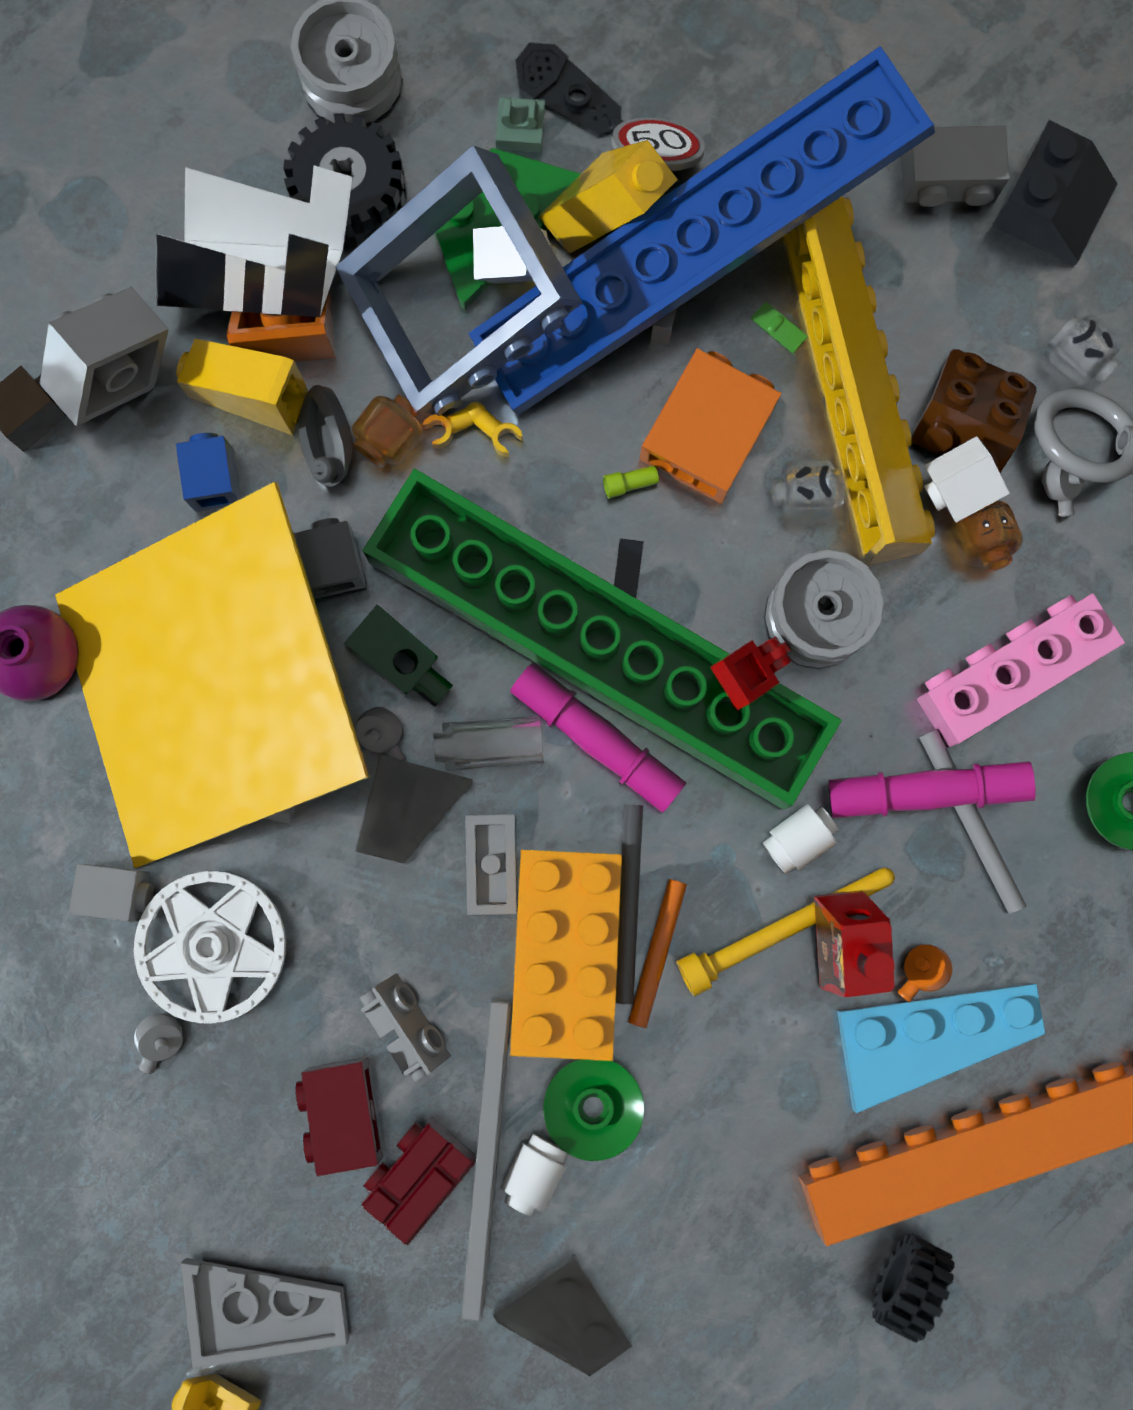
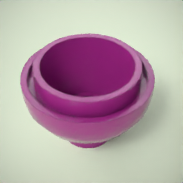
M18 605L1 611L0 694L14 700L29 702L48 698L62 689L73 675L78 660L77 639L71 626L59 614L42 606ZM22 639L24 648L18 656L13 657L10 653V646L14 641Z

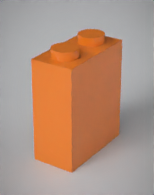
M697 348L642 444L639 460L650 466L654 465L657 470L722 504L775 410L782 393L775 390L773 383L758 374L747 375L733 367L732 362L722 354L713 351L705 353Z

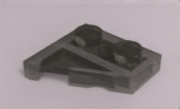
M380 755L354 851L405 863L420 846V842L426 835L433 831L445 817L446 812L463 793L467 792L472 785L473 779Z
M575 1254L499 1306L493 1313L497 1323L588 1376L593 1375L632 1347L631 1339Z

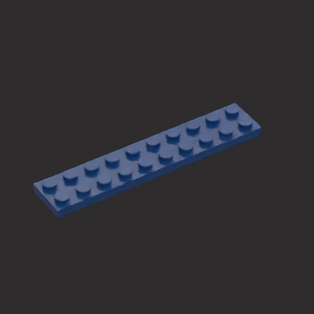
M882 47L876 48L658 200L644 214L625 223L562 267L580 297L582 304L562 320L564 326L552 332H545L533 341V349L528 354L518 360L508 361L496 370L497 377L495 381L512 410L520 415L935 134L933 122ZM535 286L468 334L474 345H479L539 297L541 293L538 287Z

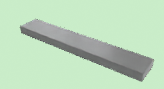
M493 999L490 1006L462 1320L479 1321L483 1317L512 1013V1003H510V1000Z

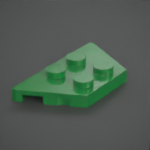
M491 148L489 151L499 155L540 229L546 230L547 227L540 220L539 216L581 174ZM484 192L480 193L434 233L447 271L456 290L459 304L464 310L492 284L491 282L474 279L473 229L502 226Z

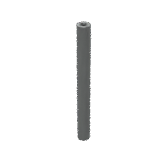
M624 805L615 999V1003L618 1004L634 1003L643 823L642 805Z

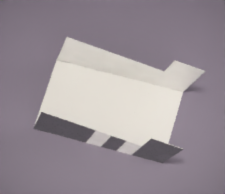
M314 166L310 203L185 167L184 241L156 234L157 306L320 317L336 272L335 267L338 265L343 252L353 177Z

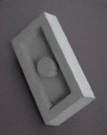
M515 814L465 815L467 915L517 914Z

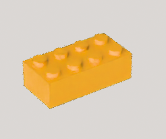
M521 850L510 1056L613 1061L622 854Z

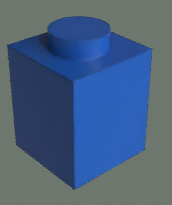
M199 433L191 436L188 442L175 443L183 499L195 512L226 507L241 499L234 449L224 436H218L215 433Z

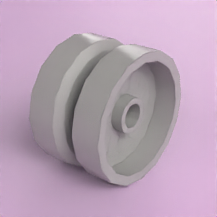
M318 0L303 11L293 27L290 47L306 100L317 114L322 117L324 116L325 119L335 123L334 114L344 113L348 123L353 122L354 114L363 116L365 123H369L390 110L400 93L402 73L390 20L380 8L367 0Z
M832 550L809 553L787 568L768 597L765 619L770 638L776 636L780 643L786 642L791 649L787 653L788 656L799 665L816 668L837 665L852 656L872 639L881 624L884 599L879 581L862 561L848 553ZM818 604L823 605L822 611L829 610L830 615L822 614L818 609Z

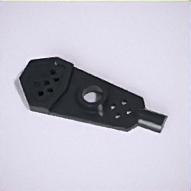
M528 43L516 58L518 86L521 95L528 99L545 100V108L599 137L607 134L613 135L614 129L624 122L621 119V106L572 63L568 56L555 44ZM574 89H581L586 93V97L581 101H574L569 97V93Z

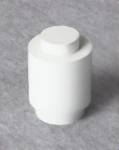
M806 804L769 831L771 837L762 844L785 874H788L795 868L798 871L802 870L835 846L837 842L833 834L839 829L822 806L814 811Z
M532 1134L528 1144L522 1143L500 1186L503 1191L508 1193L504 1202L528 1216H532L535 1209L545 1212L567 1168L563 1163L568 1154L556 1144L536 1134Z

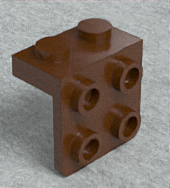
M952 349L946 358L933 396L912 431L911 442L942 456L977 436L991 454L999 473H1001L1022 441L1037 388L1019 373L1003 370L986 362L975 353Z

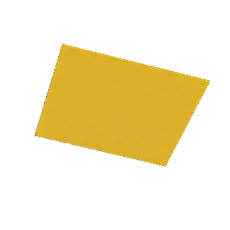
M273 482L55 594L61 617L71 626L77 639L78 660L76 669L134 869L369 777L277 482Z

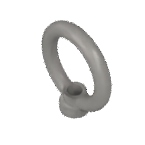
M1069 388L1051 393L1039 404L1034 416L1035 435L1044 453L1058 467L1080 479L1099 483L1118 481L1133 473V418L1115 401L1091 390ZM1075 407L1100 415L1118 432L1115 447L1116 452L1122 456L1111 463L1093 462L1078 456L1065 446L1058 437L1054 428L1056 413L1064 408Z

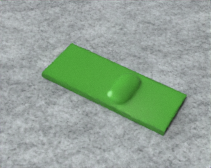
M766 301L750 318L792 354L808 338L804 332Z

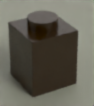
M20 366L0 382V431L19 449L25 451L67 415L40 385L41 374L34 378L25 368Z

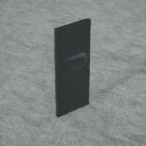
M620 538L614 586L636 598L644 541Z

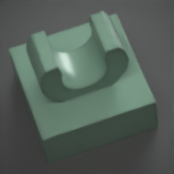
M499 97L495 137L496 149L542 153L545 100Z

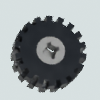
M344 113L334 114L335 123L328 125L323 116L314 120L317 128L314 132L311 133L306 126L298 132L301 145L293 141L289 145L287 150L291 160L284 159L283 166L287 177L284 178L286 189L290 198L310 203L314 166L338 173L352 171L348 175L353 178L344 246H348V237H355L357 244L360 245L366 240L365 234L371 231L374 233L385 221L387 222L397 213L396 208L401 209L405 204L403 191H407L406 180L399 150L396 151L395 142L389 134L384 137L382 126L373 121L370 127L367 128L363 116L354 114L353 122L348 123Z

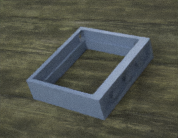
M474 145L335 267L415 413L437 414V416H440L449 408L457 409L462 404L461 398L472 389H479L491 383L497 377L496 370L508 361L518 360L528 354L533 349V341L545 332H552L564 326L562 320L582 304L580 297L499 155ZM484 192L541 295L432 381L377 282L480 193Z

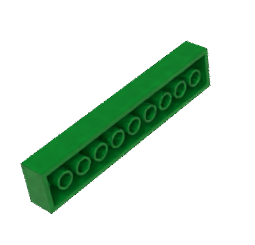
M415 468L362 550L369 564L783 810L793 806L842 722V719L780 683L752 703L737 710L710 668L729 655L728 652Z

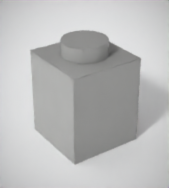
M77 864L68 914L126 922L139 921L154 896L153 883H148L150 872Z

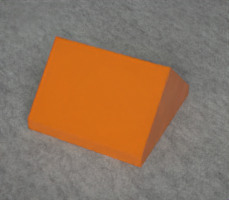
M330 290L320 317L232 311L227 330L229 345L287 357L295 362L336 358Z

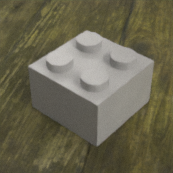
M132 286L115 294H104L92 304L74 312H62L51 322H48L40 385L75 426H78L155 388L169 328Z

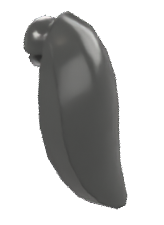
M314 385L306 394L300 410L298 428L300 443L306 463L315 480L324 486L332 487L340 483L347 475L352 458L353 442L347 418L334 391L328 387Z

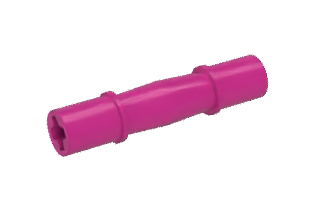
M532 662L512 686L510 693L547 721L546 724L549 727L553 724L587 754L620 776L619 782L622 785L625 783L660 812L663 813L686 785V781L651 755L648 748L642 751L611 722L575 698L577 692L574 690L570 691L535 662Z
M1030 761L982 766L977 763L972 765V769L928 770L884 777L883 772H878L877 775L828 779L832 819L879 814L885 817L888 816V811L935 810L976 804L977 808H984V805L1035 801L1036 796L1035 777Z

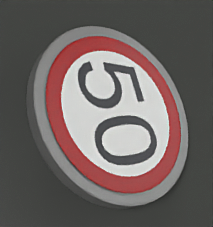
M650 117L635 118L620 123L613 131V149L648 140L671 171L691 168L697 165L704 156L705 143L702 137L693 129L675 121Z

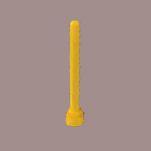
M883 867L833 893L862 890L868 896H871L891 886L894 883L895 874L891 869ZM815 902L709 956L705 952L698 956L693 952L677 960L676 964L692 996L696 997L712 989L711 983L719 979L717 974L816 924Z

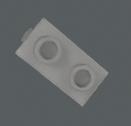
M397 973L360 997L364 1004L361 1011L365 1014L378 1036L381 1038L393 1029L399 1036L398 1039L387 1045L386 1048L399 1066L404 1077L409 1074L412 1080L416 1082L451 1057L445 1048L442 1035L434 1026L429 1024L417 1005L414 992L401 981Z

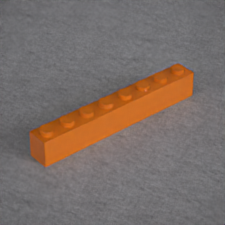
M1122 1062L1104 1064L1092 1070L1094 1077L1076 1082L1075 1078L1056 1080L1045 1086L1046 1093L1031 1098L1026 1093L1012 1095L998 1102L999 1109L984 1114L979 1109L964 1111L951 1117L953 1123L951 1125L934 1130L932 1125L920 1126L905 1132V1140L886 1146L885 1141L873 1142L859 1147L856 1150L858 1155L856 1157L841 1162L838 1161L837 1157H830L810 1164L808 1166L810 1172L798 1177L818 1236L826 1246L1133 1143V1063L1123 1066Z

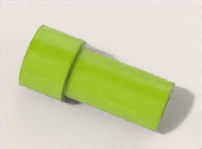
M653 465L625 473H620L619 471L603 475V484L606 495L610 499L625 495V492L659 484L657 469Z

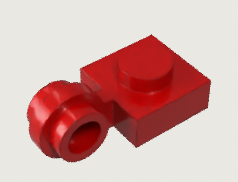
M776 636L758 647L751 640L710 668L736 709L739 710L780 683L774 673L792 662L787 654L791 649L786 642L780 643Z

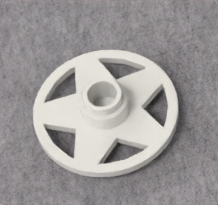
M219 871L189 874L164 887L154 896L144 910L134 939L136 970L149 996L157 1005L171 1015L182 1020L202 1024L232 1020L259 1005L278 981L286 955L284 924L279 911L270 897L251 881L235 874ZM207 882L236 886L211 908L185 889L191 885ZM258 903L271 924L274 950L247 934ZM162 907L173 937L147 954L150 927ZM233 977H266L260 987L247 1000L231 1009L225 1010ZM187 978L196 1011L173 1001L158 986L156 981Z

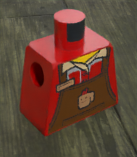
M862 890L814 896L820 988L842 997L892 992L895 987V964L893 960L892 927L889 918ZM848 915H854V919L846 917Z

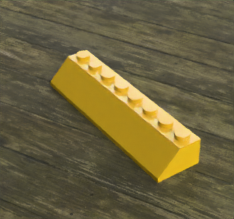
M842 196L785 234L783 239L864 562L867 566L922 554L932 544L931 538L935 536V526L930 511L923 509L920 493L923 490L922 474L917 464L912 465L908 447L911 446L910 428L906 419H900L896 404L900 398L898 381L894 374L889 375L885 361L888 355L887 338L882 329L877 330L873 315L876 313L877 308L875 292L871 285L866 286L862 270L865 268V254L861 242L854 241L851 229L854 223L852 203L848 197L843 198Z

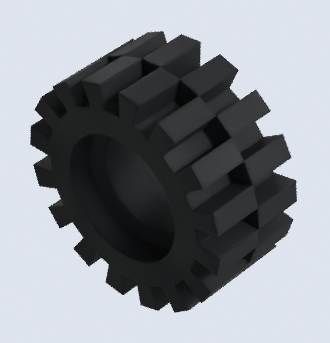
M914 1234L906 1235L904 1241L900 1240L896 1247V1253L892 1251L888 1258V1267H884L881 1273L883 1276L882 1281L876 1287L875 1292L878 1295L873 1300L872 1306L875 1308L872 1312L875 1322L914 1343H918V1340L922 1341L926 1338V1332H931L935 1326V1317L940 1318L943 1312L941 1308L943 1300L947 1301L950 1294L947 1287L953 1283L954 1274L951 1272L955 1268L952 1254Z

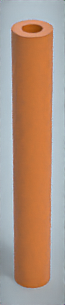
M668 879L628 1023L643 1028L648 1026L687 884Z

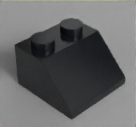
M1049 120L1032 146L992 225L1076 265L1117 186V182L1092 140Z

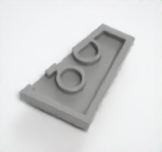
M185 1258L181 1262L192 1369L345 1346L348 1344L349 1331L344 1290L341 1286Z

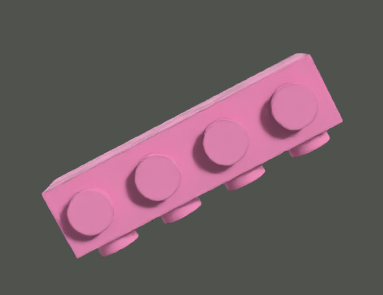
M1093 593L1078 602L1071 594L1046 609L1051 616L1050 619L1036 626L1031 618L1006 633L1011 641L1010 643L998 650H995L990 643L966 657L965 659L970 665L967 669L954 675L952 670L948 668L925 682L929 691L916 700L935 730H938L947 748L963 742L1125 644Z

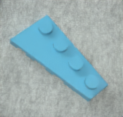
M1034 983L914 999L911 1002L900 1001L837 1010L852 1110L855 1113L1045 1035L1037 984Z

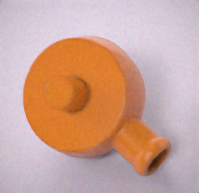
M929 944L919 945L912 949L904 963V971L908 980L898 990V994L906 1001L911 1002L919 990L933 992L946 986L951 979L953 971L952 962L947 953L942 948Z

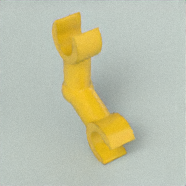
M477 401L469 403L465 408L447 417L443 415L437 416V414L431 415L422 424L424 430L436 425H441L446 429L444 436L432 442L434 449L445 448L451 443L453 434L474 424L492 439L494 449L503 457H509V451L499 443L502 435L507 433L513 434L518 440L523 441V435L518 426L513 423H501L486 410L483 404Z

